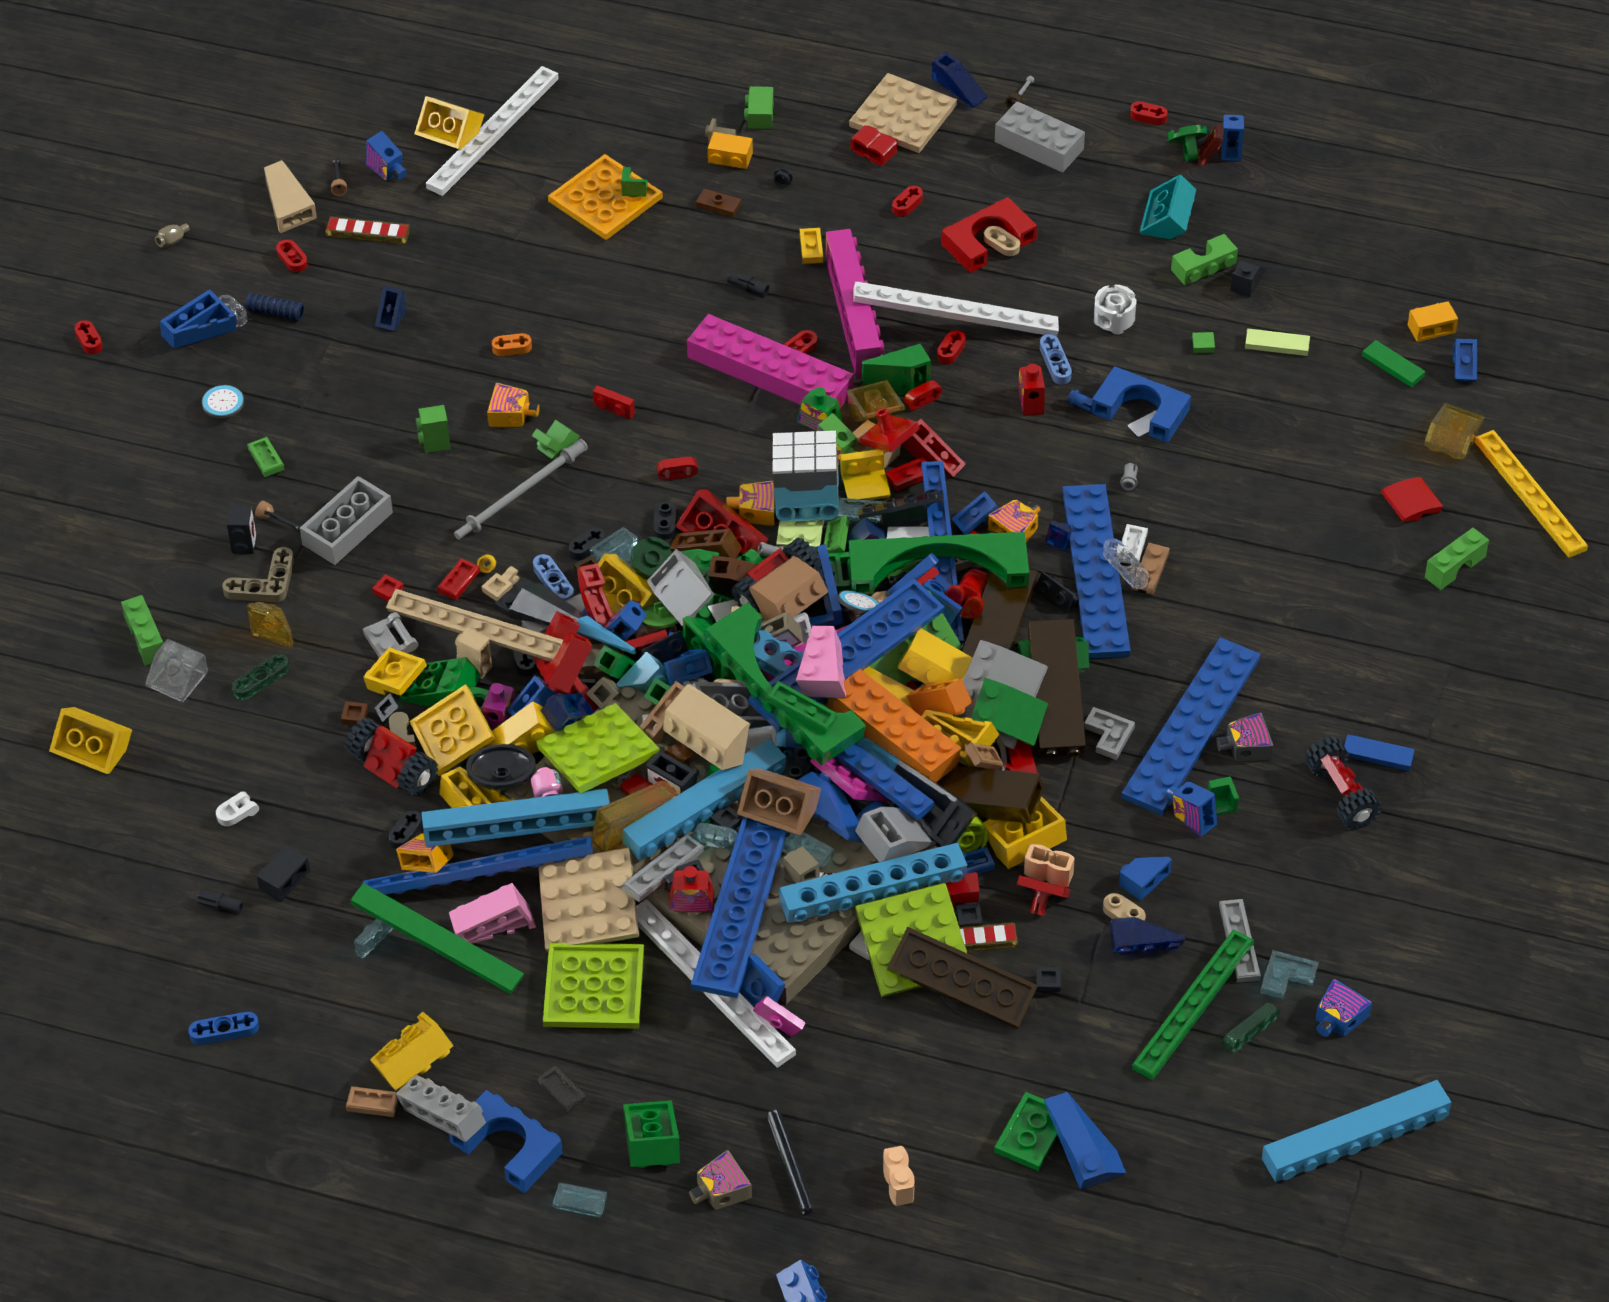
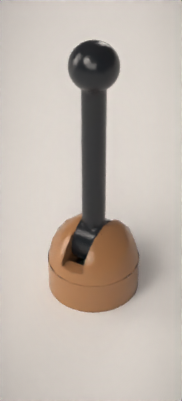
M334 159L333 165L335 166L336 180L332 181L331 192L334 196L340 197L347 193V184L343 179H340V160Z
M264 500L258 504L255 516L264 520L273 517L295 528L300 533L301 524L297 525L275 514L273 506Z

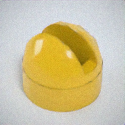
M483 555L478 559L477 565L480 566L481 572L489 573L496 567V560L492 555ZM489 560L491 563L485 567L484 563Z

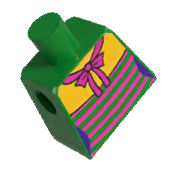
M822 387L811 389L801 402L797 423L817 431L818 424L832 413L842 422L838 400L827 395L826 390Z

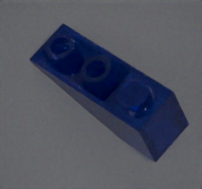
M945 52L932 60V79L973 108L987 99V95L958 59Z
M1137 917L1111 919L1109 923L1112 951L1119 952L1120 955L1131 954L1133 950L1140 949L1143 952H1153L1159 947H1166V950H1174L1180 948V945H1183L1185 941L1184 935Z

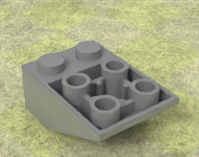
M677 549L647 580L654 594L682 626L684 617H695L699 610L708 604L714 595L695 562Z
M879 807L862 815L855 830L879 862L907 856L936 844V841L928 834L921 823L902 808Z

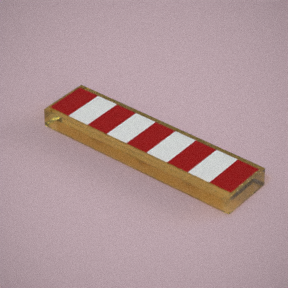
M331 216L326 228V236L406 244L410 232V224Z
M1015 922L959 927L966 951L1018 946Z

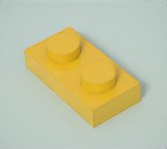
M820 228L800 229L803 264L823 263Z

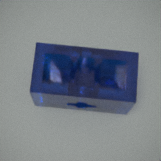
M581 693L555 694L546 700V705L540 710L555 731H562L567 725H571L595 713Z

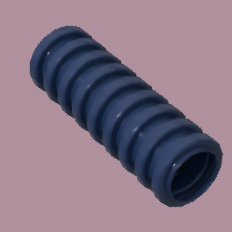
M250 293L246 298L245 306L247 311L252 310L253 312L265 313L266 315L271 313L272 316L289 317L291 320L295 318L296 321H300L304 314V306L301 302L297 304L296 301H293L291 303L290 300L273 299L270 296L254 295V293Z

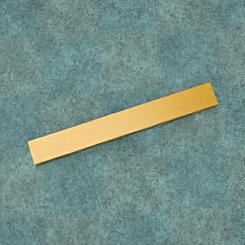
M1492 430L1475 437L1477 446L1567 557L1570 558L1587 551L1588 545L1497 433Z

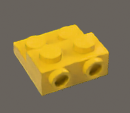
M389 647L372 668L366 672L363 678L368 690L382 695L392 692L401 696L427 665L425 659Z

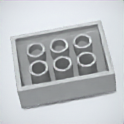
M980 640L963 680L973 703L965 707L966 711L957 716L953 715V717L963 719L965 717H972L984 678L1006 684L1036 698L1048 667L1004 647ZM998 735L1005 747L1014 750L1017 743L1016 740Z

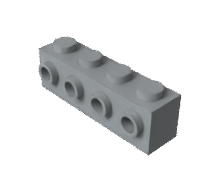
M415 1075L396 1093L405 1111L464 1142L468 1141L486 1124L482 1115L483 1110L476 1102L473 1101L471 1103L467 1101L462 1095L450 1092L445 1086L440 1087L429 1078L424 1079Z

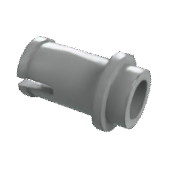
M1128 463L1124 466V475L1120 480L1122 488L1128 491L1133 490L1137 486L1136 475L1138 467L1137 465L1134 467L1133 463Z
M761 542L757 553L760 556L769 557L779 548L783 550V546L776 547Z

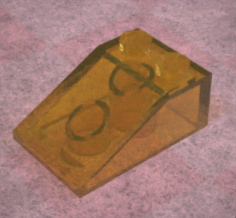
M887 380L846 391L850 414L856 422L875 418V413L882 408L888 409L889 414L905 410L904 404Z
M1444 403L1430 424L1424 445L1434 452L1447 453L1451 458L1465 459L1485 417Z

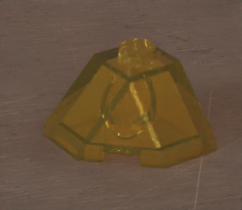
M264 602L249 603L247 605L252 635L288 647L293 646L291 629L280 607Z

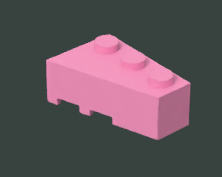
M812 626L796 678L802 694L807 697L846 698L844 688L845 677L842 667V646L834 626Z
M513 883L502 886L492 893L480 896L478 899L449 912L455 934L471 944L492 939V934L507 931V934L515 933L514 929L528 926L529 929L536 928L529 904Z

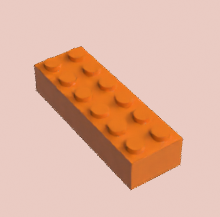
M861 669L844 681L846 698L828 697L827 708L836 713H847L852 710L866 725L864 737L934 782L940 780L958 765L961 753L959 745Z

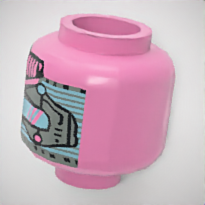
M544 767L538 769L532 776L531 785L535 798L561 795L563 793L560 774L556 770Z

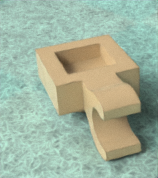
M511 566L502 576L496 573L482 586L483 593L497 601L519 581L520 578L516 575L518 570Z

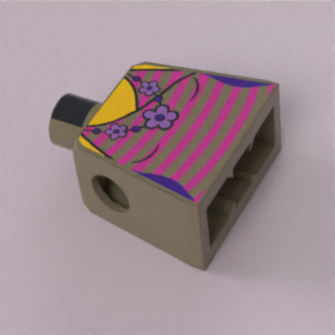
M729 1150L719 1155L697 1172L698 1187L689 1191L690 1197L695 1204L707 1199L713 1209L716 1210L752 1198V1185Z

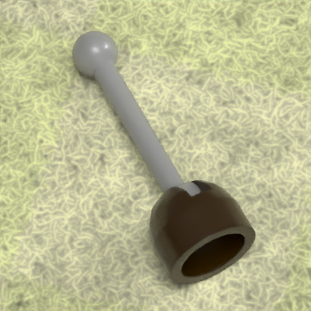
M1033 76L1027 77V82L1018 93H1011L1007 97L1005 103L1009 109L1016 102H1023L1021 95L1028 85L1034 82Z

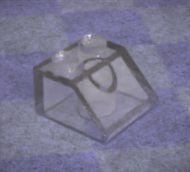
M167 639L154 655L145 683L146 686L184 702L208 673L205 655Z

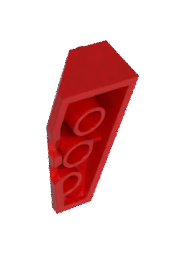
M706 489L697 491L676 524V527L684 533L730 529L742 547L739 553L743 554L750 549L757 552L759 544L761 542L767 543L769 540L725 502Z

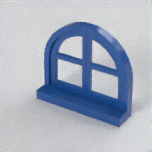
M826 544L817 546L819 553L817 557L821 559L820 563L822 564V569L818 572L828 590V593L823 596L827 614L809 618L811 629L812 626L844 624Z

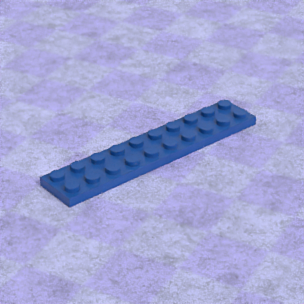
M1106 484L1063 486L1062 494L1076 593L1080 598L1078 600L1082 635L1088 641L1089 659L1130 656L1131 650Z
M912 579L841 630L837 635L842 646V667L845 680L859 669L865 670L944 612L945 606L920 583ZM802 659L769 682V684L774 687L780 681L802 694L796 682ZM752 695L749 697L748 703L778 731L784 729L780 726L777 718L765 710L757 697ZM809 697V698H811L812 700H814V701H816V702L819 703V702H821L823 699H825L826 697Z
M1221 637L1219 638L1124 788L1121 799L1163 816L1172 802L1166 796L1168 789L1172 786L1177 788L1182 786L1259 662L1260 653Z
M743 816L691 981L692 990L738 999L748 966L749 955L752 953L788 831Z

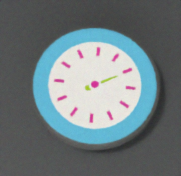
M231 385L215 386L209 389L202 397L203 410L215 418L231 417L237 414L244 406L243 393Z
M841 591L838 595L839 602L847 607L849 612H858L856 614L857 617L864 615L879 604L874 598L856 591Z

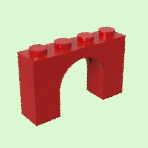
M1007 197L943 229L942 246L969 273H972L987 265V249L975 239V235L985 231L988 227L998 226L1018 238L1021 248L1036 240L1037 225Z
M558 611L554 614L545 632V635L563 640L557 654L552 661L534 656L533 659L537 665L536 667L541 672L540 674L543 675L544 681L549 685V689L557 693H561V691L569 693L592 648V644L589 639L576 634L580 627L576 619Z

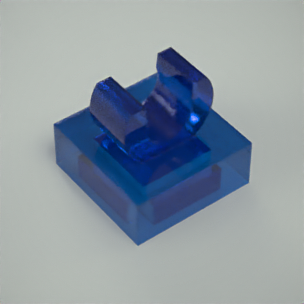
M1053 520L1049 524L1045 542L1064 551L1068 548L1071 526L1064 522L1059 523Z

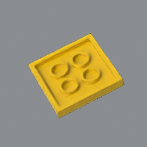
M467 685L462 686L409 721L426 755L438 763V772H436L438 776L495 740L486 719Z

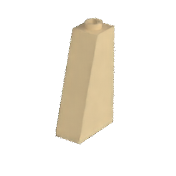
M282 160L264 167L266 183L280 233L317 218L315 203Z

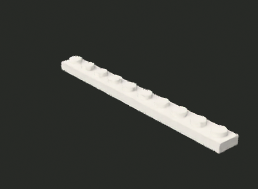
M541 66L480 128L479 134L462 149H459L426 182V188L443 196L558 80V73Z
M856 281L853 287V302L1042 335L1052 334L1056 337L1059 331L1057 316Z
M647 899L636 906L638 927L692 981L700 952ZM703 992L777 1068L796 1055V1049L767 1020L753 1011L754 1007L740 993L737 999Z

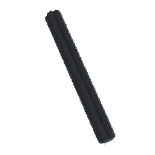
M778 1109L769 1111L767 1118L800 1211L803 1215L811 1214L814 1211V1205L781 1113Z

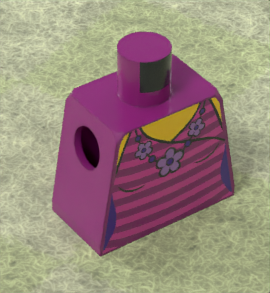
M499 683L491 685L482 706V714L491 731L512 717L507 709L516 699L514 688Z

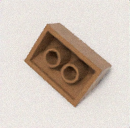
M796 556L791 557L749 587L765 621L784 612H787L793 618L828 593L819 572Z
M762 768L749 769L737 814L801 835L816 811L821 788Z

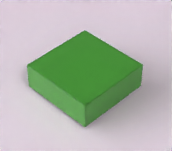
M1213 332L1192 333L1194 353H1215Z

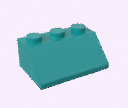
M1181 174L1150 190L1140 228L1142 235L1172 239L1186 232L1196 188Z

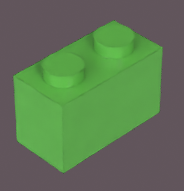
M750 86L749 95H745V106L748 108L744 109V120H748V128L772 129L773 87Z
M444 405L419 409L420 418H416L418 431L421 430V432H418L419 445H424L425 453L451 449Z

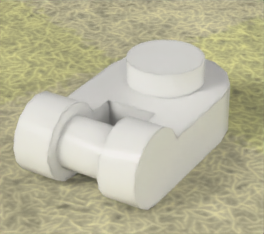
M240 792L217 808V821L223 826H232L247 816L255 815L259 811V806L254 801H250V797L246 792Z

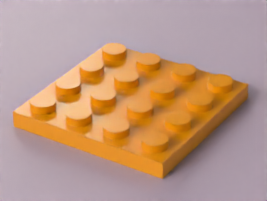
M604 154L548 195V202L607 240L661 200L663 192L648 183L646 197L622 196L621 179L624 166ZM631 172L632 179H642L638 175Z

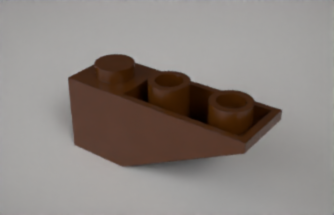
M712 555L708 577L713 585L733 587L746 577L745 574L757 566V564L736 558Z

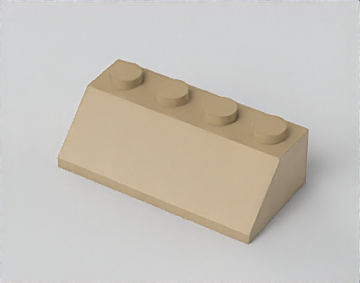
M689 684L685 686L666 709L663 731L721 770L743 765L750 723Z

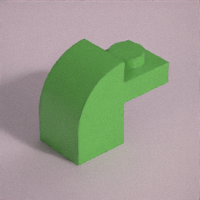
M557 420L554 421L546 434L536 429L532 435L538 440L536 443L538 445L537 449L553 460L560 456L561 449L564 447L568 448L580 437Z

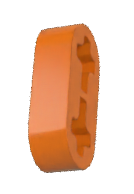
M523 333L497 336L492 340V351L497 356L526 354L532 349L531 337Z

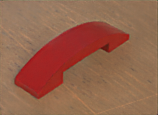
M598 563L579 567L578 581L586 612L594 621L605 627L613 617V614L602 590L605 581ZM619 625L614 630L618 633H621L622 627Z

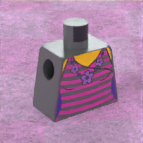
M1262 712L1230 722L1227 727V736L1219 737L1216 740L1218 750L1231 749L1236 761L1272 760L1274 745Z

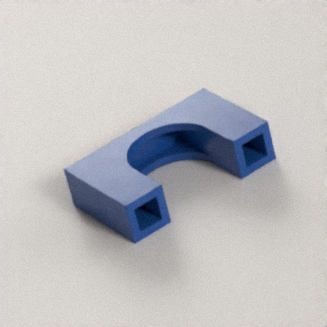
M1114 366L1092 399L1091 414L1111 421L1124 402L1132 399L1147 400L1158 408L1150 420L1149 436L1168 443L1190 410L1191 395Z
M486 1090L475 1101L483 1110L482 1115L486 1124L466 1142L449 1134L450 1143L469 1155L485 1137L493 1132L508 1130L519 1134L525 1140V1144L504 1169L506 1181L523 1193H526L563 1153L561 1139L556 1133L544 1129L537 1120L526 1117L519 1108L511 1107L505 1103L498 1094L493 1095Z

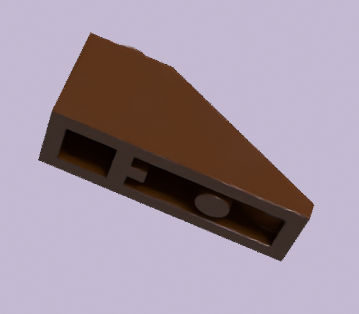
M730 529L677 533L669 549L671 552H674L676 549L678 551L702 549L717 552L722 557L737 558L742 547Z

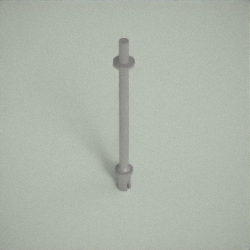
M578 439L568 448L564 447L561 449L558 458L478 516L468 515L466 517L467 524L454 532L455 537L461 539L472 530L480 532V524L564 463H573L577 456L587 450L588 447L585 441Z

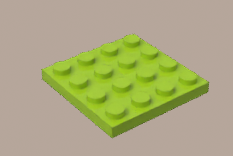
M616 703L536 741L538 749L580 794L651 760L659 751V747Z
M946 883L855 906V912L881 997L922 987L887 971L907 927L967 953Z
M549 943L543 1027L639 1029L644 944L587 943L569 945L568 943Z

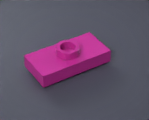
M767 996L758 1002L753 1009L755 1013L767 1020L771 1026L779 1028L790 1037L801 1031L805 1025L803 1020Z

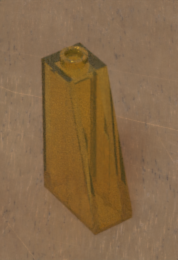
M664 779L598 808L591 836L593 843L601 852L612 851L623 844V829L678 795L676 790Z

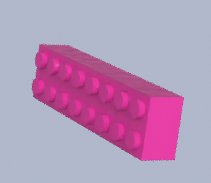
M851 229L826 232V263L855 377L860 379L862 378V362L882 356L884 343L883 340H879L880 328L879 325H875L876 312L871 310L873 305L853 302L855 281L868 283L867 280L863 279L865 278L864 266H860V251H856L857 239L852 237Z
M710 314L704 318L687 339L688 358L800 405L811 389L817 387L824 388L827 395L837 399L840 409L854 392L853 373Z

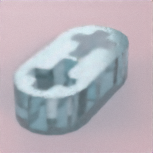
M699 823L696 825L693 839L702 845L733 849L738 833L728 827Z

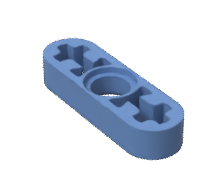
M1052 334L1042 336L1040 339V351L1053 381L1060 385L1069 383L1072 370L1059 339ZM1052 357H1058L1061 360L1058 362H1054L1050 359Z
M545 554L536 556L533 560V568L543 585L563 600L574 597L573 587L553 559ZM551 577L559 578V580L554 583L548 581V579Z

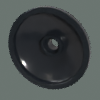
M497 744L484 747L472 754L466 764L467 775L471 781L491 790H507L520 786L532 777L536 769L534 756L525 748L511 744Z

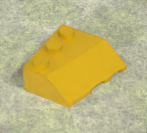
M424 1012L417 1016L420 1020L419 1022L411 1026L407 1025L402 1030L399 1040H391L370 1059L395 1091L401 1089L418 1073L421 1075L428 1071L432 1062L437 1058L440 1060L450 1053L449 1049L453 1047V1044L438 1024Z

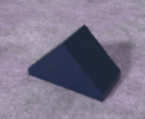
M383 286L375 326L396 331L406 313L404 290Z
M863 518L847 534V551L849 552V540L887 539L885 527Z

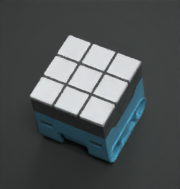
M836 431L773 433V483L776 516L779 520L783 522L831 520L838 516L839 474Z

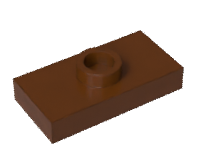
M703 189L696 201V207L730 217L735 216L741 205V199L708 189Z
M681 742L665 750V754L684 765L701 757Z

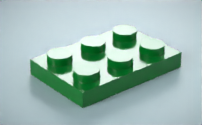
M1025 1092L995 1145L994 1153L1036 1171L1040 1170L1058 1137L1044 1099Z

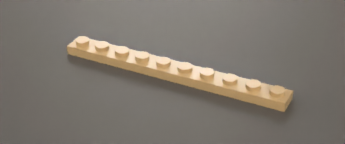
M395 589L386 606L389 612H397L399 615L457 633H463L466 628L474 629V632L477 631L481 635L489 637V643L547 661L553 660L563 642L559 638Z

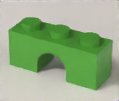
M1222 234L1207 241L1205 256L1196 255L1190 248L1173 255L1171 271L1184 285L1196 282L1203 277L1236 264L1238 248L1225 234Z
M1471 528L1427 561L1425 578L1442 590L1456 579L1457 572L1464 563L1472 568L1486 557L1489 539L1476 529Z
M143 595L122 601L121 604L126 623L131 634L135 636L138 650L145 666L166 659L163 641Z

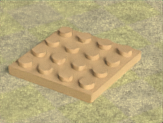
M887 73L849 120V126L860 130L864 125L874 127L881 134L892 136L897 141V145L920 153L957 106V99Z
M630 848L590 854L584 858H568L560 863L552 861L539 866L544 940L547 953H549V943H567L569 945L601 944L639 937L636 900L622 890V884L633 876Z

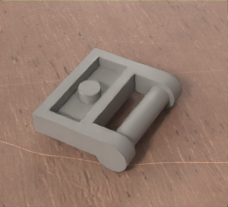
M397 612L391 613L382 621L363 628L366 639L378 657L383 655L389 647L405 653H410L418 647V642L410 636L401 622L402 618ZM394 627L404 641L403 644H398L390 632V628Z

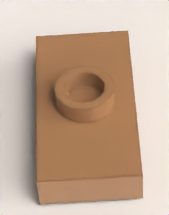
M969 743L965 746L968 755L976 767L999 770L1004 766L994 747Z
M351 1086L346 1111L394 1117L399 1100L396 1095L397 1092Z

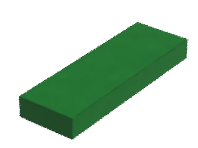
M1377 340L1362 352L1364 358L1411 388L1425 377L1424 370Z
M780 681L775 684L766 697V702L826 734L837 718L838 713Z

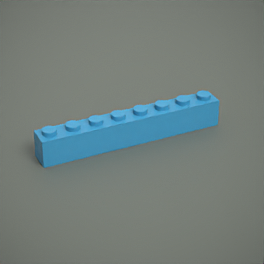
M768 739L744 754L743 765L716 771L624 828L623 844L630 848L633 855L639 861L654 855L658 849L665 845H670L682 834L692 831L695 826L700 824V820L704 823L710 819L713 812L716 813L724 806H730L735 801L741 800L749 769L762 768L782 775L786 768V756Z
M607 789L586 791L581 794L578 792L422 812L425 846L431 847L611 824V814Z
M1435 1080L1265 1145L1263 1147L1262 1161L1275 1182L1289 1180L1303 1171H1312L1317 1166L1324 1163H1333L1342 1156L1356 1154L1368 1146H1377L1386 1139L1398 1138L1407 1131L1421 1129L1433 1121H1442L1449 1116L1452 1102L1439 1081Z

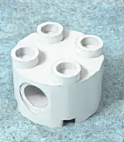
M1108 285L1101 288L1095 296L1094 323L1102 329L1117 335L1122 334L1124 330L1133 325L1136 313L1134 292L1122 285H1114V288H1109Z

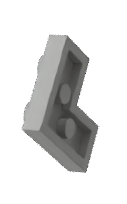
M1095 707L1092 708L1084 723V729L1102 735L1096 746V753L1115 760L1118 759L1135 728V722Z

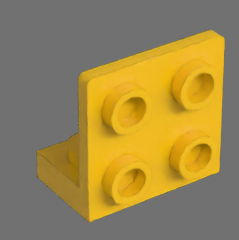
M877 449L840 454V472L848 503L890 497V490L884 470L883 450Z

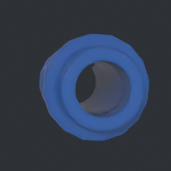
M1072 390L1067 402H1070L1071 406L1076 405L1091 412L1092 399L1080 394L1079 390Z

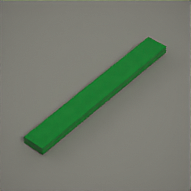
M365 883L361 885L351 899L350 904L510 995L524 976V973Z
M1234 929L1231 931L1132 1064V1070L1151 1080L1156 1077L1253 946L1254 939Z

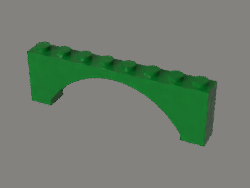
M1025 532L849 540L852 591L866 595L874 594V589L896 569L916 560L925 559L931 553L936 557L959 558L981 565L1001 578L1006 583L1007 588L1029 587V566Z
M747 602L706 628L704 643L710 651H713L719 657L720 662L734 673L735 678L739 682L744 683L750 694L761 701L765 710L777 718L780 726L784 729L786 728L792 734L796 743L801 744L807 750L809 756L822 766L864 737L866 725L850 710L847 713H838L836 720L826 734L766 702V697L773 687L760 671L754 652L755 634L761 629L762 616Z

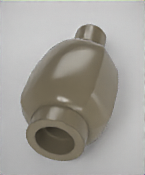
M186 223L181 226L172 224L160 229L155 237L156 244L159 247L165 248L175 245L181 241L184 233L190 230L189 225Z

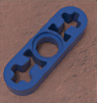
M931 553L886 593L890 596L912 579L918 580L939 560Z
M252 1012L198 1020L189 1026L190 1040L196 1045H204L252 1036L259 1030V1022L256 1014ZM250 1021V1026H245V1022ZM234 1023H237L238 1029H235ZM223 1024L230 1026V1029L226 1032H219L217 1030ZM199 1030L203 1031L202 1035H198Z

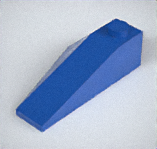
M810 772L798 780L821 788L813 817L828 822L827 826L845 839L864 843L855 832L859 822L843 790L823 772L821 774Z
M1068 1092L1044 1100L1080 1189L1126 1174L1117 1150Z

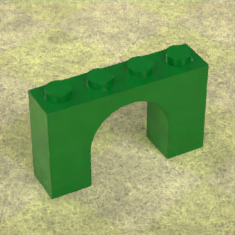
M604 645L593 665L610 676L621 679L637 661ZM655 677L644 697L657 705L672 685L668 681L665 682Z

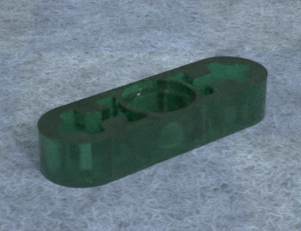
M274 654L237 678L232 684L234 696L240 700L248 699L289 671L288 658L284 654ZM261 673L267 675L266 678L262 680H258L255 678L256 675Z
M1271 1002L1266 1003L1232 1029L1224 1037L1222 1045L1229 1052H1236L1270 1026L1279 1016L1280 1010Z

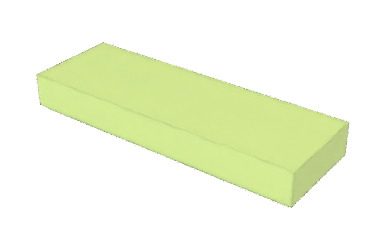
M1247 329L1245 349L1308 356L1310 336Z

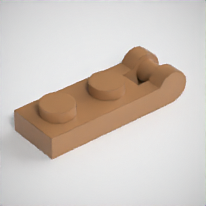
M1148 543L1137 574L1133 579L1131 590L1146 591V594H1154L1170 548Z
M677 681L639 727L655 744H659L662 741L663 734L665 733L663 725L666 709L685 688Z

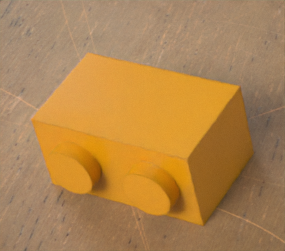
M713 132L708 146V163L747 169L753 154V139Z
M1449 301L1416 308L1409 312L1408 326L1417 342L1456 333L1458 317Z

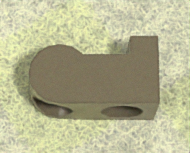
M403 712L393 713L389 717L390 731L415 747L414 735H408L410 733L408 715Z

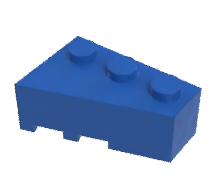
M209 289L160 321L161 336L175 349L235 331L236 315Z

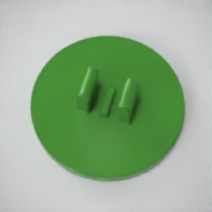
M661 601L643 609L647 616L642 624L646 627L662 629L679 623Z

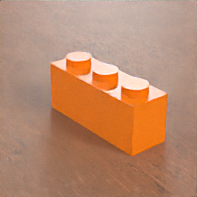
M961 678L922 685L906 695L912 709L920 715L925 710H931L957 716L966 711L965 707L973 703Z

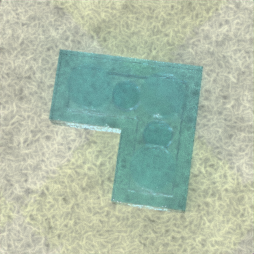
M1272 950L1260 993L1284 999L1289 980L1313 986L1319 962Z

